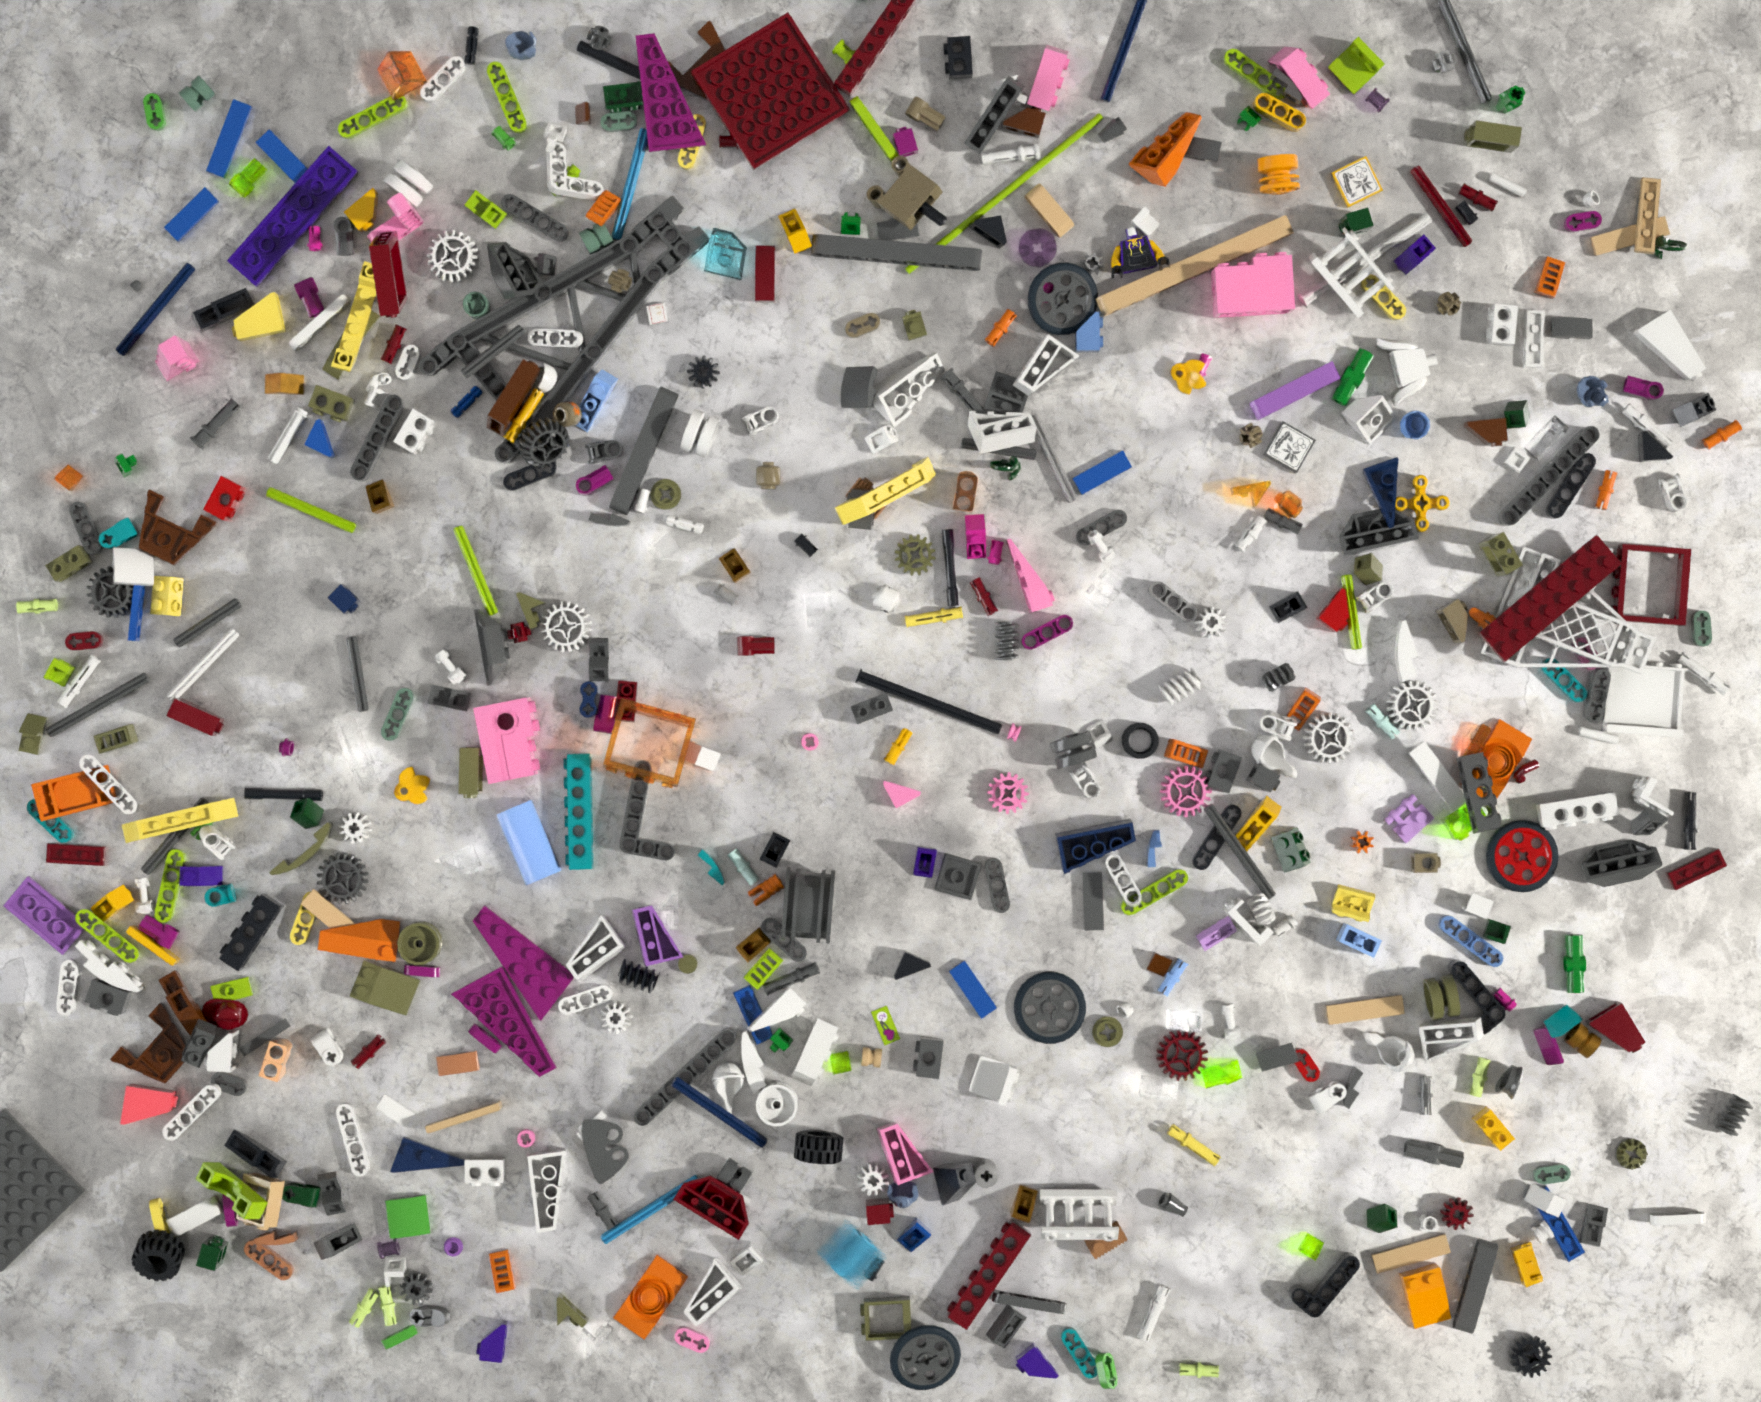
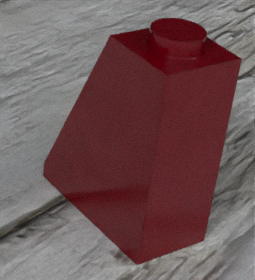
M175 698L166 715L210 736L220 734L224 728V718L183 698Z
M1618 1001L1585 1021L1591 1028L1629 1053L1631 1051L1632 1053L1639 1051L1642 1048L1641 1045L1646 1043L1624 1005Z

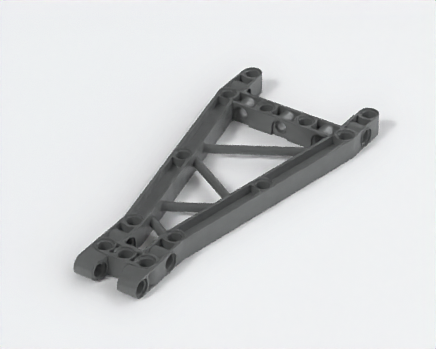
M671 196L637 224L625 237L543 282V285L533 295L514 298L452 333L420 361L419 368L425 375L434 376L457 357L465 365L469 364L481 354L474 344L481 340L494 344L500 338L491 336L492 334L568 292L574 328L583 336V342L578 347L579 356L572 364L514 343L506 348L567 370L525 425L530 427L532 422L537 423L539 418L544 420L547 417L551 420L555 406L561 402L569 401L660 283L706 246L711 239L700 226L693 231H688L685 235L682 234L673 222L684 211V207L674 196ZM660 216L664 219L663 223L658 226L653 224L654 219ZM669 231L676 233V237L673 240L666 239V234ZM654 236H658L668 249L654 260L640 276L636 254L645 248L644 245ZM631 241L634 243V248L629 251L625 250V243ZM687 246L689 250L687 254L681 255L678 253L679 248ZM629 258L634 285L626 295L588 282V280ZM652 271L659 272V277L656 280L649 278V274ZM578 286L621 301L587 345H585L575 288ZM547 289L549 295L544 299L540 298L539 292ZM455 338H463L461 346H454ZM593 347L599 349L596 357L589 356V350ZM433 362V369L429 372L425 371V364ZM488 362L485 365L488 368L486 375H479V370L473 375L497 401L507 383ZM521 432L515 443L505 439L495 449V457L498 461L504 464L509 463L521 454L518 447L520 445L519 439L522 438ZM503 449L509 451V456L506 459H501L499 455Z

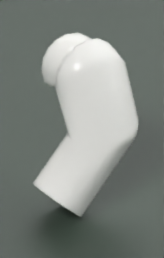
M385 372L374 374L365 390L369 392L372 386L377 388L381 385H388L391 383L392 378Z

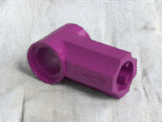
M313 277L294 284L295 290L300 300L303 301L309 318L317 317L325 310L319 298V291Z
M1627 376L1623 385V392L1644 397L1648 400H1655L1663 395L1664 388L1659 382ZM1651 386L1657 388L1658 393L1656 396H1652L1649 393Z
M604 465L585 477L579 478L576 482V489L580 495L588 496L593 491L614 480L607 466ZM582 482L590 484V488L587 491L579 489Z
M600 694L598 713L595 715L593 731L613 734L617 697Z
M149 915L142 919L138 930L154 938L156 943L167 949L172 947L180 933L173 926L158 922Z

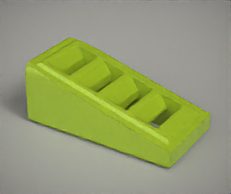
M769 948L743 978L758 990L784 960ZM768 955L777 962L775 965L766 958ZM764 961L771 969L767 970L761 963ZM757 967L766 974L764 977L756 970ZM752 973L761 980L759 983L750 976Z

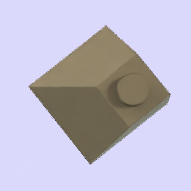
M1454 599L1435 610L1454 644L1465 641L1468 614L1466 611L1468 608L1459 599Z

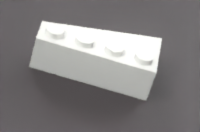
M565 1148L527 1153L537 1233L556 1230L566 1154Z

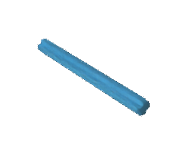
M641 128L639 131L611 234L612 239L615 240L622 239L647 147V129Z
M694 1175L684 1182H688L699 1178L696 1175ZM683 1183L600 1236L601 1240L605 1244L611 1242L672 1203Z

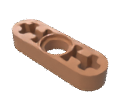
M254 1239L249 1240L245 1244V1254L278 1279L287 1280L293 1275V1265L268 1246L255 1243ZM256 1244V1250H258L259 1252L265 1250V1252L260 1256V1259L257 1257L259 1255L257 1251H254L253 1253L250 1252L251 1247L249 1245L252 1246ZM267 1254L274 1257V1263L271 1265L264 1262V1256ZM278 1261H280L281 1263L278 1266H280L281 1268H284L286 1266L288 1268L287 1272L289 1273V1275H282V1270L279 1267H277L275 1270L273 1269V1267L278 1263Z

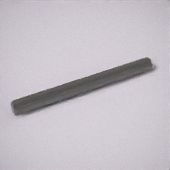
M1438 0L1481 102L1486 103L1492 99L1491 93L1450 0Z
M146 673L140 674L47 727L46 732L50 737H54L147 684L150 681Z
M1213 804L1207 805L1204 811L1267 899L1276 895L1275 891Z

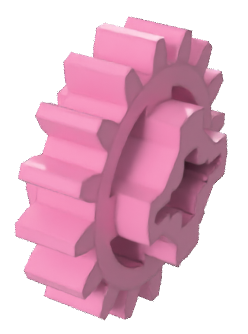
M1008 772L1007 777H1004L1000 773V779L994 777L995 783H989L992 790L987 791V793L992 794V797L988 800L994 801L993 808L999 806L998 812L1005 809L1006 814H1008L1009 809H1012L1016 813V807L1022 809L1021 803H1027L1024 796L1029 795V793L1025 792L1024 789L1028 785H1022L1024 779L1017 780V774L1011 777L1010 772ZM1011 780L1014 783L1012 785H1005L1002 781ZM996 787L1000 789V796L997 799L995 796ZM1019 787L1021 790L1020 799L1016 797V791ZM1004 789H1012V797H1004ZM1011 801L1014 805L1005 806L1002 803Z

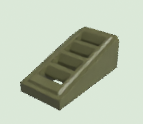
M133 724L93 736L99 754L138 742ZM117 732H119V734H120L122 743H120L119 736H118V733H117ZM110 734L112 735L115 745L112 744ZM102 737H105L107 748H105Z

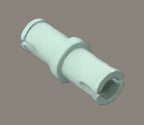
M1375 703L1370 705L1371 709L1368 707L1365 712L1391 740L1395 738L1391 730L1396 735L1400 733V730L1393 725L1388 715H1384Z
M737 848L727 855L737 867V872L743 875L750 886L760 879L749 866L751 865L750 862H746Z

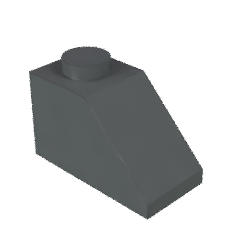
M352 1223L315 1241L314 1246L320 1259L323 1260L333 1257L362 1241V1238L355 1223Z

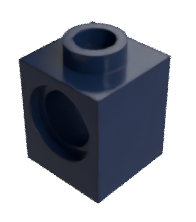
M340 584L327 597L344 614H352L359 607L358 603L360 600L344 584Z

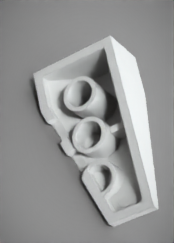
M934 352L873 386L877 392L872 403L892 427L898 425L911 414L912 407L917 401L919 402L922 399L924 391L934 383L943 371L944 367L938 354Z

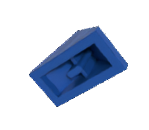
M318 419L315 421L304 445L330 458H334L335 454L324 422Z
M916 1217L898 1237L897 1241L909 1252H912L931 1236V1230Z

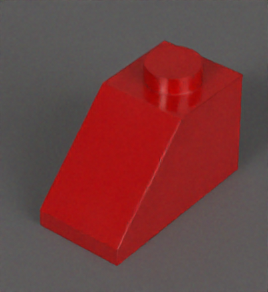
M1339 588L1316 618L1333 632L1342 631L1348 624L1346 620L1349 615L1345 589Z

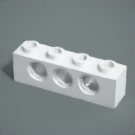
M1615 792L1535 804L1538 823L1541 827H1545V830L1557 829V825L1564 824V827L1575 826V822L1583 821V824L1594 823V819L1602 818V821L1614 819L1613 816L1619 815ZM1595 803H1598L1600 810L1595 814L1592 807ZM1576 806H1579L1581 814L1576 817L1573 811ZM1558 809L1562 811V817L1559 820L1554 815Z

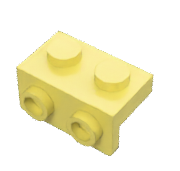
M154 576L150 614L181 616L183 578Z
M1338 884L1331 903L1332 913L1340 917H1350L1359 922H1369L1375 894Z

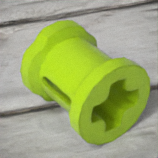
M842 39L834 47L832 53L837 54L847 64L856 50H852Z

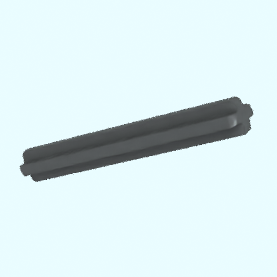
M202 797L193 807L208 804L209 802ZM189 828L171 832L141 867V870L147 875L151 874Z

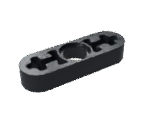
M552 462L550 464L553 465L551 472H541L542 477H539V472L535 466L529 465L507 474L503 479V484L506 489L516 491L553 476L557 471V465ZM531 469L535 471L536 476L533 480L529 481L525 478V472ZM521 473L524 484H521V481H517L515 487L507 484L510 481V477L513 479L520 478L518 474Z

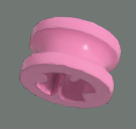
M1012 723L1006 739L1012 738L1016 742L1022 726L1016 727Z
M812 733L805 734L801 739L803 748L809 751L816 749L819 743L816 735ZM807 737L809 739L810 737L814 738L813 742L815 744L813 747L811 745L809 747L806 746L807 742L805 739Z
M529 1129L522 1130L517 1137L518 1144L524 1148L530 1147L535 1141V1134ZM529 1134L531 1142L527 1141V1143H524L521 1135Z

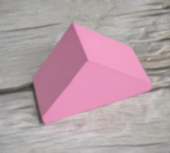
M885 780L883 782L896 808L921 794V791Z

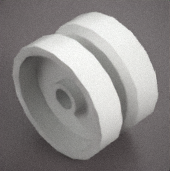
M399 160L394 169L402 176L401 179L393 173H389L383 181L395 192L402 193L412 205L418 207L423 198L415 190L418 189L422 193L428 194L434 186L415 168Z
M694 409L685 427L680 449L690 452L693 450L696 442H698L696 454L706 458L716 436L720 418L711 415L703 425L705 419L704 412Z
M781 1081L768 1083L767 1086L759 1091L756 1099V1112L759 1118L767 1125L774 1127L789 1123L795 1117L798 1109V1096L795 1090L789 1084ZM775 1101L780 1102V1107L773 1105Z

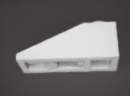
M787 987L747 1029L755 1031L793 1018L794 1016L798 1017L805 1010L803 1007L806 1003L790 987Z

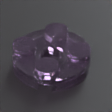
M1031 229L1025 232L1019 241V255L1029 266L1041 268L1048 265L1056 255L1055 238L1045 229ZM1042 244L1041 249L1043 251L1034 252L1032 245Z

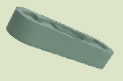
M402 688L396 693L381 729V735L385 740H395L401 732L415 698L413 691L409 688ZM407 691L410 699L405 700L403 704L407 705V708L396 706L397 702L401 704L403 700L400 696L401 693L405 694ZM395 709H400L403 712V717L400 720L393 718L392 713ZM389 720H391L394 723H399V727L397 725H394L393 732H395V735H391L390 737H388V733L385 732L386 729H390L392 726V723H388Z

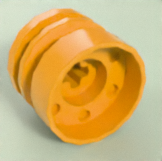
M1279 154L1257 159L1258 173L1267 174V177L1259 179V184H1266L1260 187V193L1282 195L1300 189V183L1293 182L1299 180V175L1290 174V172L1298 169L1297 155Z

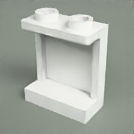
M1233 897L1225 903L1226 908L1224 911L1256 944L1261 946L1274 932L1266 925L1261 926L1256 931L1237 911L1244 901L1239 897L1235 899Z

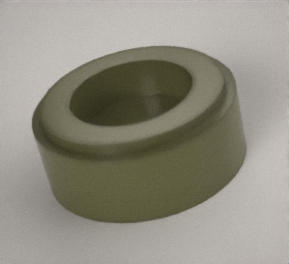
M691 954L683 955L678 961L679 969L686 974L694 972L698 965L697 959Z

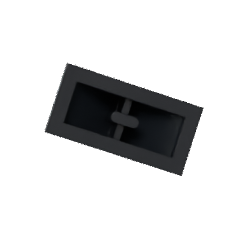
M1001 215L977 219L968 226L999 249L1007 242Z
M1646 431L1638 434L1639 462L1666 461L1673 458V455Z
M1298 591L1269 606L1278 623L1308 608Z
M773 832L759 860L777 868L791 840Z
M904 951L894 973V978L898 980L930 968L931 964L921 957Z

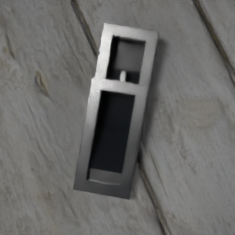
M244 288L192 312L191 317L199 332L202 333L243 313L254 306V303L247 289Z
M236 1129L233 1130L224 1145L249 1165L257 1167L270 1178H277L287 1163L282 1157Z

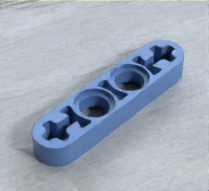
M1445 915L1440 918L1439 928L1486 964L1492 967H1498L1502 964L1503 955L1499 950L1454 917ZM1445 920H1452L1451 925L1457 928L1455 932L1449 927H1447L1446 929L1444 928ZM1462 930L1468 932V938L1465 941H1461L1458 937L1459 932ZM1478 941L1484 945L1481 952L1474 950V944ZM1488 950V952L1492 955H1496V953L1498 954L1496 957L1498 961H1493L1491 963L1490 961L1492 959L1488 955H1485L1484 958L1482 956Z

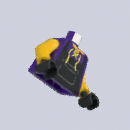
M1136 227L1125 229L1127 240L1120 241L1111 257V278H1114V274H1120V278H1122L1123 274L1153 269L1157 265L1160 271L1163 270V264L1168 265L1170 268L1169 258L1165 257L1153 240H1148L1147 236L1138 238Z

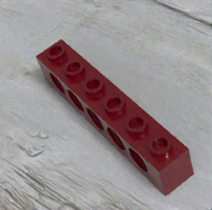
M891 0L835 80L834 84L837 89L849 97L852 96L911 11L916 0Z
M1013 1219L1010 1222L1006 1221L1000 1230L1002 1233L999 1238L995 1237L991 1242L989 1253L983 1254L979 1260L980 1266L978 1269L972 1270L968 1277L969 1282L966 1286L962 1285L957 1293L959 1297L955 1302L951 1301L946 1309L948 1311L947 1317L965 1330L969 1328L1031 1237V1232ZM1008 1237H1012L1015 1240L1011 1246L1004 1244V1240ZM997 1253H1001L1004 1256L1000 1262L993 1259V1256ZM990 1269L993 1271V1274L987 1278L982 1275L983 1271ZM974 1285L982 1287L979 1293H974L971 1289ZM963 1301H969L971 1303V1307L968 1309H963L961 1307V1303Z

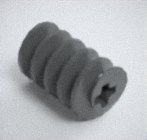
M996 622L1001 624V626L995 628L996 631L1000 632V634L995 635V638L1000 640V642L995 643V646L1000 647L995 653L1000 655V657L994 660H1013L1018 658L1019 655L1013 652L1019 650V647L1014 646L1015 643L1019 642L1018 639L1014 638V636L1019 635V632L1015 631L1014 628L1020 625L1015 622Z
M1732 1093L1736 1099H1729L1732 1106L1726 1105L1725 1108L1728 1110V1113H1721L1725 1120L1718 1119L1721 1126L1714 1127L1730 1136H1738L1739 1134L1735 1129L1743 1128L1739 1122H1746L1743 1115H1750L1746 1108L1753 1109V1106L1750 1102Z

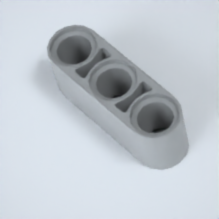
M1157 581L1149 586L1148 593L1151 598L1181 621L1191 622L1196 619L1197 609L1166 584ZM1155 585L1162 587V594L1159 596L1153 593ZM1171 596L1175 597L1178 601L1175 607L1168 605V599ZM1186 608L1192 610L1193 615L1190 619H1186L1183 616V611Z

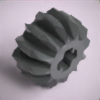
M1284 663L1262 676L1265 687L1273 692L1293 681L1296 676L1289 663Z
M411 1272L410 1278L405 1276L403 1279L405 1283L400 1285L402 1289H405L401 1292V1295L407 1294L405 1301L407 1302L411 1298L412 1305H415L417 1300L419 1304H423L424 1299L429 1300V1294L433 1292V1289L429 1287L433 1282H426L429 1276L425 1275L422 1278V1272H418L417 1276ZM416 1285V1287L421 1289L417 1291V1289L413 1290V1287Z

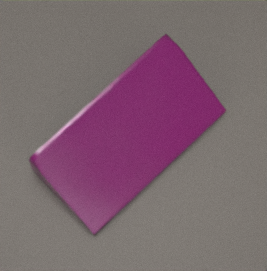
M1546 1026L1534 1029L1533 1032L1547 1065L1564 1063L1557 1041L1550 1036Z

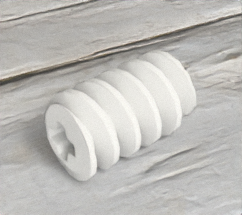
M1193 667L1190 668L1191 674L1188 671H1184V677L1178 674V681L1171 678V685L1164 682V689L1158 686L1166 701L1172 706L1174 705V698L1179 702L1181 701V694L1185 698L1188 697L1187 691L1194 694L1193 687L1201 690V681Z

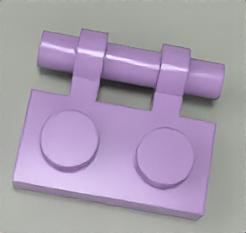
M1413 794L1408 798H1404L1401 801L1402 804L1395 810L1392 809L1384 819L1388 825L1393 821L1397 823L1392 830L1405 844L1434 819L1422 804H1419L1416 808L1412 805L1418 800ZM1408 809L1410 813L1402 820L1400 815Z

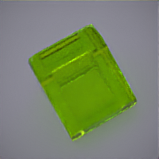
M848 1051L830 1055L833 1075L852 1071Z
M1307 1233L1298 1250L1316 1261L1324 1242Z

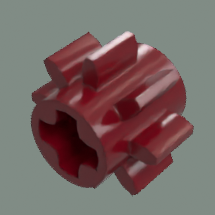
M524 622L511 624V630H507L508 639H513L514 644L528 641L527 636L532 635L529 626H525Z

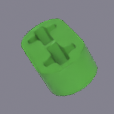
M149 93L143 99L146 121L151 129L160 131L166 125L163 102L157 94ZM151 98H154V100L157 101V103L154 104L155 110H153V107L150 104H148L149 102H151ZM154 114L161 120V122H158V126L152 123V121H155Z
M411 1324L381 1341L385 1349H389L413 1337L418 1331L415 1325Z
M1098 1353L1095 1363L1100 1385L1104 1389H1114L1117 1386L1118 1377L1113 1356L1111 1353Z

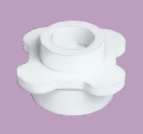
M1436 1213L1431 1215L1421 1214L1419 1216L1421 1221L1420 1231L1423 1233L1427 1231L1437 1232L1439 1229L1438 1215Z

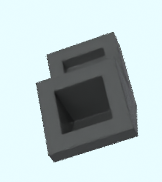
M589 638V681H609V639Z
M337 1172L317 1175V1182L322 1191V1205L327 1216L346 1212L342 1185Z

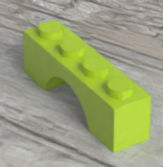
M203 1162L195 1178L207 1189L217 1191L230 1198L234 1202L232 1210L243 1219L261 1218L268 1202L220 1162Z

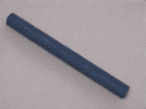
M1137 0L1101 95V100L1105 102L1111 101L1148 0Z
M186 263L116 347L115 350L120 355H126L192 275L195 268L190 263Z
M676 1077L672 1081L671 1085L673 1088L761 1148L766 1145L768 1141L766 1137L682 1079Z

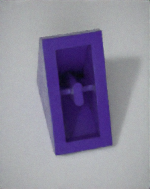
M917 846L914 876L932 878L937 853L936 848Z

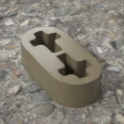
M868 313L849 321L846 324L845 332L850 338H858L878 329L880 318L875 313ZM869 317L877 320L874 327L871 325L864 326L863 324L868 322ZM854 324L855 327L861 325L862 328L857 329V334L848 331L851 329L850 325Z

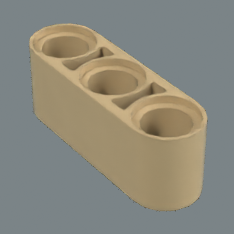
M1040 183L1024 195L1028 203L1057 237L1061 238L1075 226L1070 217Z

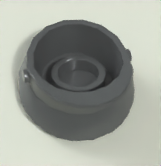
M1511 1065L1499 1078L1495 1091L1504 1092L1511 1100L1514 1099L1522 1079L1523 1068Z

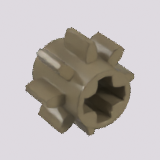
M619 268L617 271H612L608 279V284L612 285L611 290L622 293L623 290L627 291L632 283V278L628 276L630 272Z
M1450 292L1441 294L1436 304L1439 307V312L1442 315L1447 313L1449 316L1456 314L1460 309V297L1455 292L1452 294Z
M1249 423L1240 428L1239 438L1243 445H1249L1250 448H1253L1262 442L1260 438L1263 433L1259 426H1253L1252 423Z

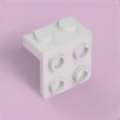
M1649 776L1637 777L1633 782V790L1630 793V796L1635 798L1633 801L1643 807H1651V809L1664 816H1672L1674 814L1673 811L1649 798L1658 780Z
M980 1056L969 1091L1006 1106V1103L1010 1102L1013 1096V1091H1011L1013 1083L1016 1084L1019 1078L1018 1069L1016 1066Z

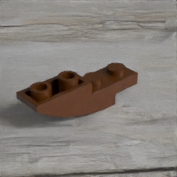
M177 970L159 979L167 995L165 997L189 1035H191L198 1019L208 1022L198 1003L195 1004Z

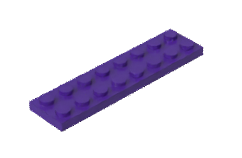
M328 146L227 261L252 284L258 287L359 172Z

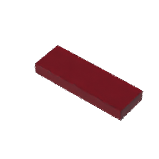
M47 843L46 863L105 866V846Z
M1717 848L1666 872V875L1673 890H1678L1727 867V864L1720 849Z

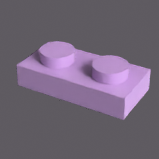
M1227 916L1208 929L1203 930L1196 937L1203 950L1206 951L1237 932L1230 917Z

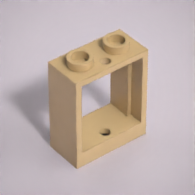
M244 1173L242 1181L256 1193L259 1186L268 1189L266 1196L268 1203L264 1209L263 1217L260 1219H243L238 1214L236 1219L243 1221L244 1225H256L259 1230H269V1227H277L285 1181L270 1178L260 1173Z

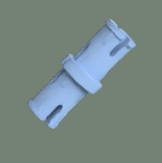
M1177 958L1171 971L1166 973L1167 977L1158 988V991L1162 993L1167 986L1163 993L1167 997L1176 982L1179 983V977L1189 965L1183 962L1179 968L1183 961Z

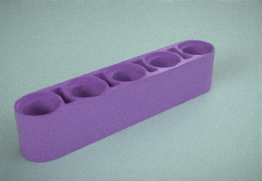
M1333 361L1250 402L1249 405L1258 421L1341 379Z

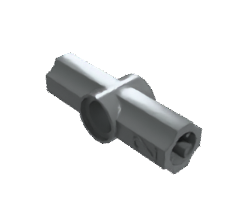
M1407 1139L1404 1144L1403 1155L1422 1159L1424 1162L1435 1165L1444 1164L1456 1168H1461L1463 1164V1151L1446 1148L1437 1143H1424L1412 1139Z

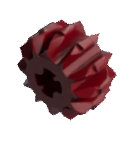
M1457 1197L1455 1202L1452 1198H1449L1450 1204L1448 1205L1444 1202L1443 1205L1446 1209L1440 1210V1213L1444 1214L1441 1218L1442 1221H1447L1446 1226L1448 1228L1453 1225L1454 1230H1457L1459 1226L1465 1229L1464 1223L1466 1222L1470 1225L1471 1222L1468 1218L1474 1217V1214L1470 1213L1473 1209L1472 1206L1468 1205L1467 1200L1461 1202L1460 1197ZM1456 1210H1458V1211L1461 1212V1213H1458V1214H1459L1458 1217H1456V1216L1453 1215V1214H1456V1213L1454 1212V1211H1456Z

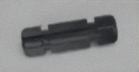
M469 26L467 31L469 37L466 40L465 52L467 55H465L464 62L468 65H474L476 60L474 55L477 51L478 39L476 36H478L479 29L474 26Z

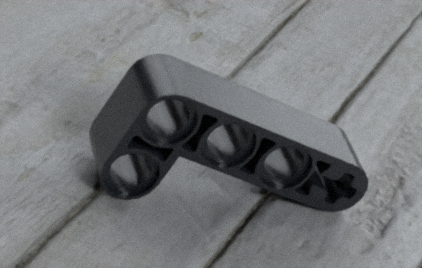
M1460 960L1451 961L1448 965V971L1481 1010L1474 1017H1481V1021H1484L1483 1034L1485 1035L1503 1021L1506 1015L1505 1010L1466 963ZM1456 965L1461 966L1460 970L1466 975L1462 976L1460 973L1455 972L1457 970ZM1469 979H1473L1475 984L1472 988L1468 989L1466 983ZM1485 993L1487 999L1484 1003H1480L1479 996ZM1498 1008L1499 1015L1492 1018L1491 1011Z
M1344 1253L1311 1293L1303 1286L1296 1284L1289 1289V1297L1309 1316L1319 1317L1360 1267L1359 1260L1352 1253ZM1347 1260L1352 1261L1353 1265L1347 1264ZM1341 1267H1343V1268L1347 1271L1346 1274H1345V1272L1341 1269ZM1341 1273V1280L1338 1282L1333 1281L1334 1275ZM1324 1288L1330 1289V1293L1327 1296H1321V1291ZM1303 1291V1296L1300 1299H1295V1292ZM1312 1303L1318 1304L1315 1311L1309 1310V1306Z

